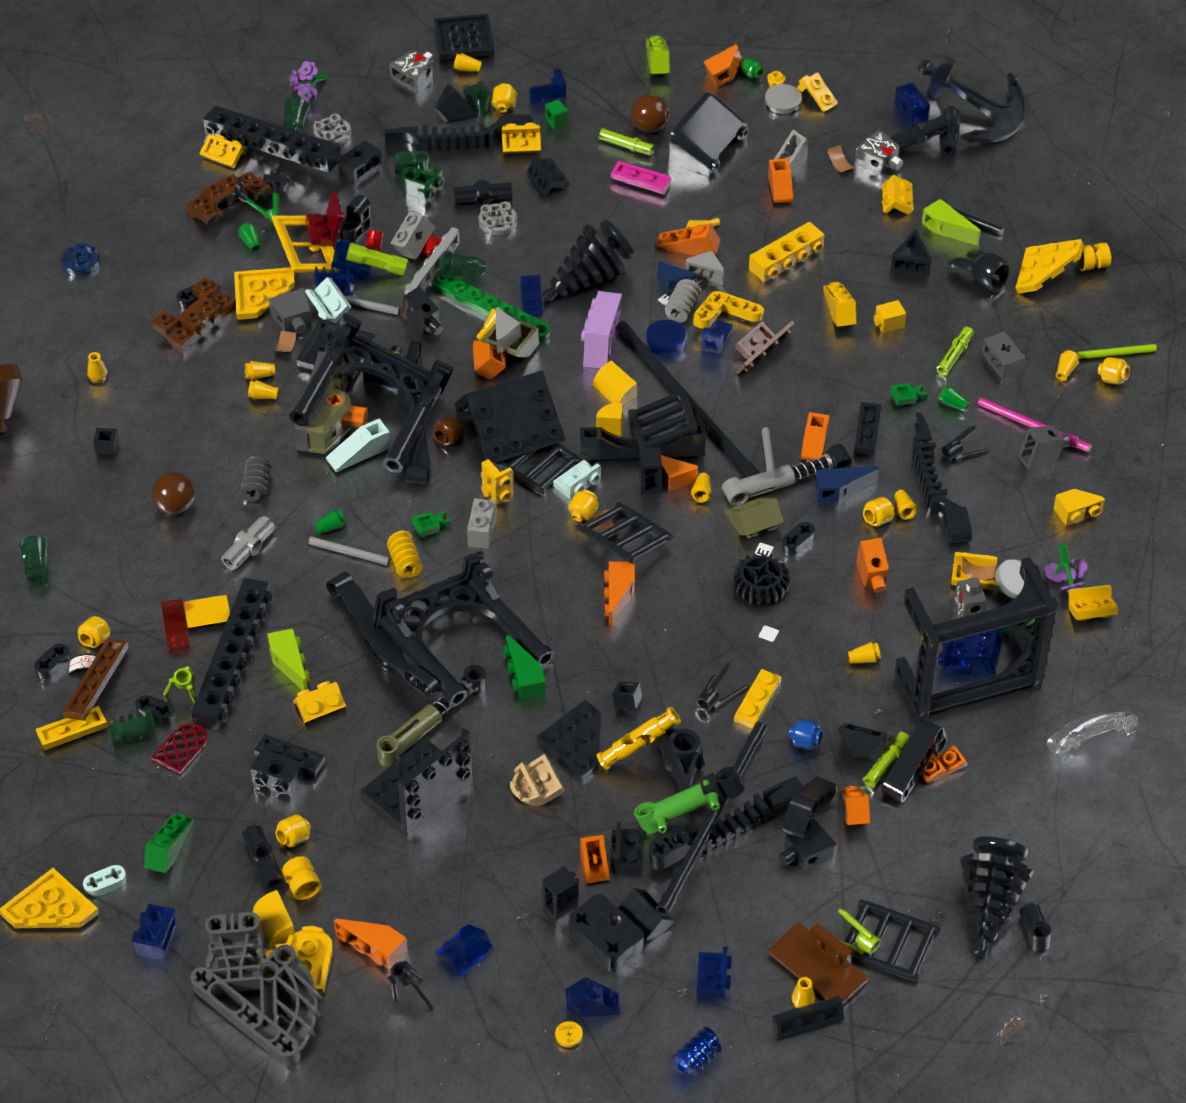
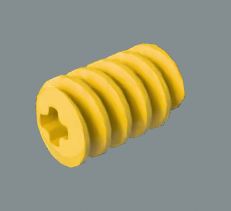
M403 530L391 535L387 541V547L397 574L403 578L416 577L421 573L423 565L416 551L417 548L414 545L411 533Z

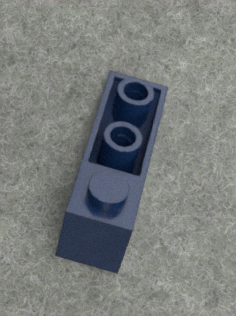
M878 466L816 470L815 488L818 502L840 501L877 483Z

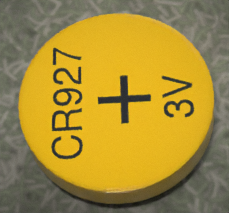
M566 1021L556 1028L555 1038L561 1046L571 1048L577 1046L582 1041L583 1031L577 1023Z

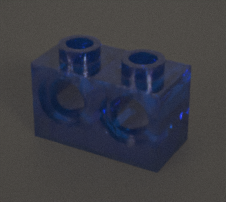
M148 903L146 911L140 915L139 929L134 931L132 936V945L135 947L136 955L159 960L164 959L178 922L175 909Z

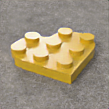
M305 926L293 936L290 935L286 944L294 948L296 956L308 969L314 981L316 991L319 994H324L333 955L332 940L324 933L322 928ZM276 944V945H274V948L268 950V951L265 953V954H266V958H267L277 947H279L280 945H283V944ZM284 957L281 961H288L290 957ZM267 974L265 978H271L275 974ZM286 979L284 982L293 988L291 982Z

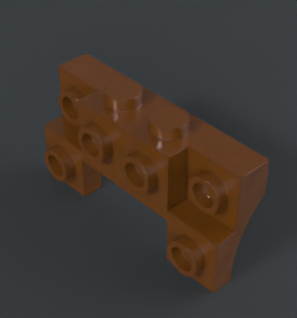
M251 171L238 178L232 174L201 189V196L185 203L186 212L192 218H198L207 225L209 224L208 220L216 216L221 218L223 217L222 213L244 203L238 198L233 200L232 203L227 202L229 194L234 191V187L237 184L239 185L241 181L245 183L243 193L250 195L254 200H257V196L266 191L271 193V187L265 184L261 177L257 178Z
M206 277L192 287V293L199 297V299L177 318L163 311L151 322L152 328L162 334L172 347L182 354L236 309L235 299L221 292L220 285Z

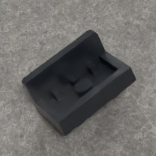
M534 157L527 170V175L542 195L545 196L548 195L552 187L567 189L570 184L565 174L557 167L556 162L550 158Z

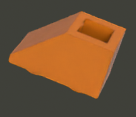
M734 45L704 61L708 75L715 85L719 87L734 79L742 58L738 46Z
M788 158L769 160L768 179L774 203L792 202V176Z
M476 340L473 342L474 371L478 375L491 380L506 368L505 352L497 353V348L489 343Z
M809 412L801 459L813 461L814 458L820 459L823 455L830 415Z
M847 786L845 790H839L845 823L847 825L869 824V796L862 789H859V786Z

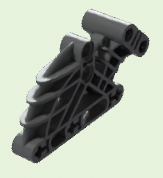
M231 913V923L228 922L226 914L210 916L205 922V928L210 941L208 944L209 952L205 960L206 966L194 969L190 976L195 993L285 1066L296 1065L301 1058L300 1052L310 1036L314 1037L316 1035L313 1030L316 1018L322 1016L318 1011V1000H321L322 996L316 991L311 974L303 962L296 956L294 948L290 945H280L266 958L263 949L265 938L256 913H238V923H236L234 913ZM256 955L262 962L259 965H254L253 957ZM215 957H217L220 968L210 969ZM284 957H290L288 961H281ZM267 974H275L271 978H265ZM288 979L289 982H291L293 988L284 981ZM260 990L261 1011L237 991ZM279 990L296 1002L295 1013L279 1001ZM218 994H225L242 1008L238 1011H232L215 997ZM280 1014L291 1022L287 1031L280 1027Z

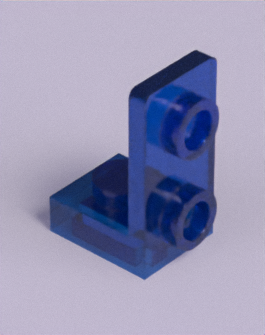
M561 69L553 70L551 84L529 88V101L531 104L566 98V82Z
M540 275L520 276L523 312L529 315H541L543 308Z
M715 320L710 328L704 327L701 349L721 354L733 325Z

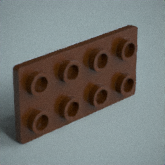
M801 923L795 924L768 949L770 956L799 979L802 977L809 978L812 981L813 990L825 1000L840 996L844 1004L868 981V976L851 964L853 950L818 923L811 928V931Z

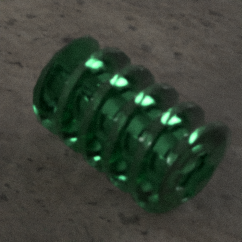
M146 709L145 716L140 711H137L136 718L129 713L128 721L123 716L119 717V723L114 718H111L110 725H108L114 747L116 746L117 739L123 745L125 744V737H128L133 742L134 735H137L142 740L144 732L148 738L151 737L152 730L156 733L153 716L149 709Z

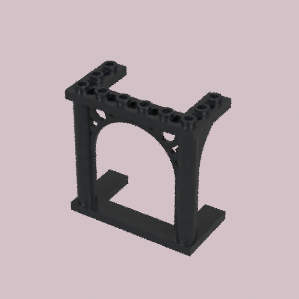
M1030 557L1021 560L1019 573L1024 581V586L1014 600L995 609L939 624H932L914 587L905 589L904 606L920 635V645L915 676L905 657L896 659L895 673L919 722L921 719L928 720L930 712L1031 685L1033 691L1042 689L1045 669L1048 665L1047 658L1050 652V642L1053 638V626L1056 623L1055 616L1056 611H1058V603L1055 598H1052L1047 582L1042 580L1038 566L1034 565ZM1035 619L1034 623L1026 626L1031 620ZM999 628H1010L1008 643L1012 650V657L1009 665L1003 672L987 680L932 694L939 644Z

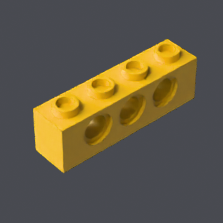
M808 222L751 254L749 257V270L763 282L775 278L783 271L820 252L824 248L825 234L811 222Z

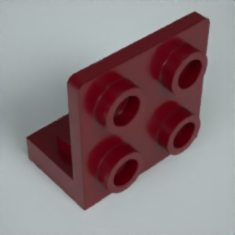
M336 192L331 193L325 215L306 214L305 222L311 245L334 246L336 239L339 238V227L344 222V213L341 212V201L338 199Z

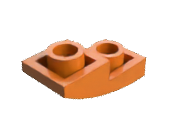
M953 745L938 756H935L933 753L921 775L928 784L947 777L968 764L956 746Z

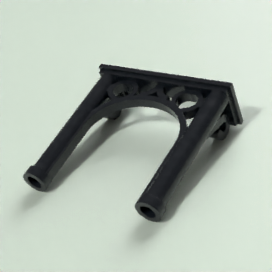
M343 313L331 346L298 404L291 410L289 417L294 424L306 426L329 384L340 374L364 372L382 378L400 392L408 409L407 419L383 461V465L387 470L399 473L405 466V459L438 396L443 394L454 367L436 359L430 371L358 335L362 321ZM356 354L362 357L365 362L356 363L350 355ZM342 358H344L346 364L338 366ZM404 381L416 384L418 389L407 388ZM420 396L415 405L413 397Z
M483 551L465 557L460 574L451 576L437 584H432L420 591H415L411 595L397 599V589L395 587L376 595L372 627H382L417 666L437 680L440 692L451 707L461 704L467 697V691L430 652L422 639V632L426 625L440 615L454 611H472L486 615L496 621L510 637L541 664V667L549 664L554 657V651L548 645H544L500 598L490 583L493 580V574L489 565L484 562ZM461 594H465L469 596L470 599L468 601H462L456 599L455 597ZM416 616L420 619V622H408L405 618ZM411 631H416L415 637L413 636Z

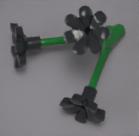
M271 170L270 175H263L265 184H268L273 192V209L265 211L248 199V196L243 193V186L245 185L243 181L234 187V191L229 194L227 202L232 203L237 198L243 202L246 201L267 219L269 218L270 223H273L271 217L280 216L279 193H281L283 186L290 182V178H287V175L284 173L277 175L276 170Z

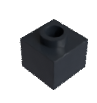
M96 428L93 441L95 454L116 455L119 441L117 429Z
M618 682L612 693L615 709L632 710L637 708L642 699L640 682Z

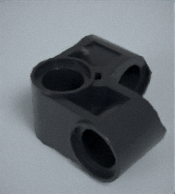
M357 195L347 206L346 218L339 227L340 243L344 246H349L351 243L356 244L370 228L371 204L364 195Z

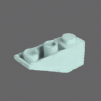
M380 419L363 425L326 456V460L335 472H338L390 449L389 431Z

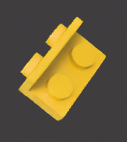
M209 134L199 154L203 158L234 169L240 156H246L247 152L244 150L243 145L233 140L230 142L221 135L213 136Z

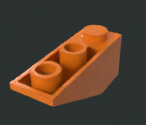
M709 223L660 233L655 247L660 250L693 256L709 251L716 254L721 240L712 224Z
M609 562V570L604 571V583H609V587H605V600H609V604H605V617H609V625H613L634 593L635 563Z
M337 918L334 920L337 937L344 942L347 941L352 944L358 952L366 953L372 957L373 961L380 966L384 965L391 969L407 951V938L390 926Z

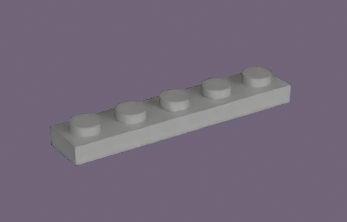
M452 227L447 234H444L442 241L438 246H435L432 255L425 260L420 271L416 272L412 282L406 285L405 294L418 286L423 291L426 290L459 245V229Z

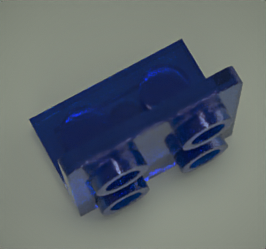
M1000 629L952 641L949 658L951 660H981L982 665L986 667L987 674H996L1003 641Z

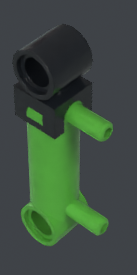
M725 767L719 770L716 775L711 773L699 778V784L656 803L645 802L640 804L635 809L634 815L644 833L652 834L658 830L660 833H665L667 831L666 822L708 804L712 810H718L720 804L725 802V798L732 799L742 794L745 786L735 767Z

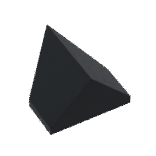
M450 84L445 87L434 107V110L445 122L479 117Z
M916 229L892 254L891 271L930 276L932 259Z

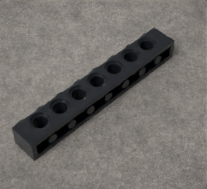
M215 106L203 118L206 134L213 136L221 135L228 141L232 142L234 140L243 146L329 173L342 160L339 144Z
M248 578L243 579L191 711L193 723L204 728L219 730L221 723L226 721L228 705L233 703L234 689L239 687L241 671L246 669L247 655L252 653L254 637H258L260 631L259 624L261 621H264L266 606L272 601L269 582Z

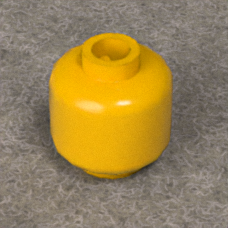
M506 83L496 86L493 89L492 106L501 113L511 111L516 103V90Z
M1108 357L1103 363H1100L1098 374L1101 375L1104 383L1121 385L1124 381L1128 380L1130 367L1124 359Z
M588 490L576 492L568 505L571 517L578 522L591 520L599 507L597 496Z
M878 497L865 504L863 517L873 527H879L892 521L895 513L894 506L889 499Z
M92 616L78 628L79 641L82 645L89 648L99 647L110 637V627L101 617Z
M297 814L279 821L275 832L276 838L279 843L286 847L292 848L308 840L311 829L310 823L307 819Z

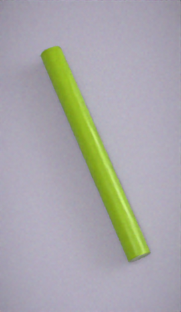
M1156 344L1081 351L1077 352L1079 360L1156 352L1157 346Z

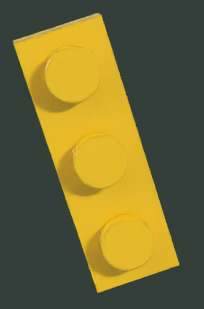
M761 669L734 715V722L753 728L755 723L760 720L780 685L781 676Z
M97 706L91 709L85 721L65 718L37 728L36 733L45 751L107 728V722L100 707Z

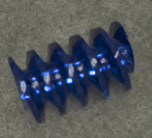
M315 266L314 285L316 287L328 277L333 280L338 288L340 286L341 292H345L347 287L349 292L354 291L356 283L355 268L353 273H350L349 267H347L345 273H343L341 267H339L337 273H335L333 267L330 268L329 272L326 271L325 267L319 272L318 267Z
M704 1026L702 1030L696 1033V1036H693L689 1042L683 1045V1049H679L676 1055L670 1057V1061L679 1074L683 1076L688 1074L691 1077H695L697 1075L696 1070H703V1064L708 1065L710 1063L709 1058L714 1059L716 1052L721 1053L723 1047L715 1032L709 1027Z

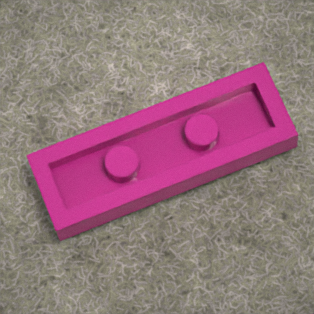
M621 161L617 162L611 172L612 179L661 194L666 192L671 183V176Z

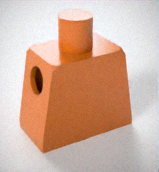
M882 539L860 541L856 563L863 584L867 588L873 587L875 593H882L887 589L885 584L889 573Z

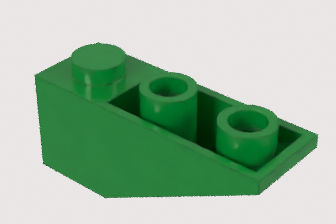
M507 635L506 645H503L504 657L509 658L510 661L507 662L509 675L513 674L514 679H512L514 692L518 691L520 700L546 695V681L541 664L512 637Z
M172 814L146 843L144 868L166 873L174 864L194 819L187 818L182 814Z

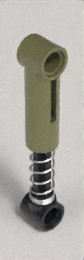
M480 665L468 666L464 670V676L459 681L467 691V696L479 695L486 689V672ZM441 696L438 702H434L433 706L430 704L426 705L390 736H383L377 741V757L381 765L390 767L400 759V755L442 722V715L448 713V710L451 708L445 701L444 696Z

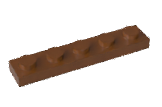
M106 639L63 710L64 718L85 721L129 648L127 641Z

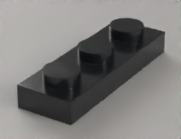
M861 402L854 453L875 454L882 404Z
M266 734L263 735L254 750L257 757L263 748L303 763L304 773L316 777L325 762V755Z
M836 996L773 1015L775 1037L778 1040L844 1020L843 1001L840 996Z

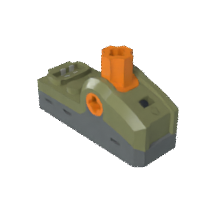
M318 352L308 385L327 352ZM343 358L338 366L346 364L343 362ZM348 372L338 375L331 381L306 426L295 424L296 450L327 454L352 427L360 428L367 424L368 408L351 406V399L345 393L348 383Z

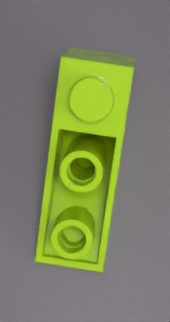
M651 36L650 39H646L651 74L670 73L669 50L665 39L661 38V36Z
M939 199L923 209L922 224L935 234L976 246L979 245L981 230L943 200Z
M293 628L267 633L273 664L302 691L307 689V683H310L308 669H303V666H306L304 653H299V649H302L299 636L295 637Z

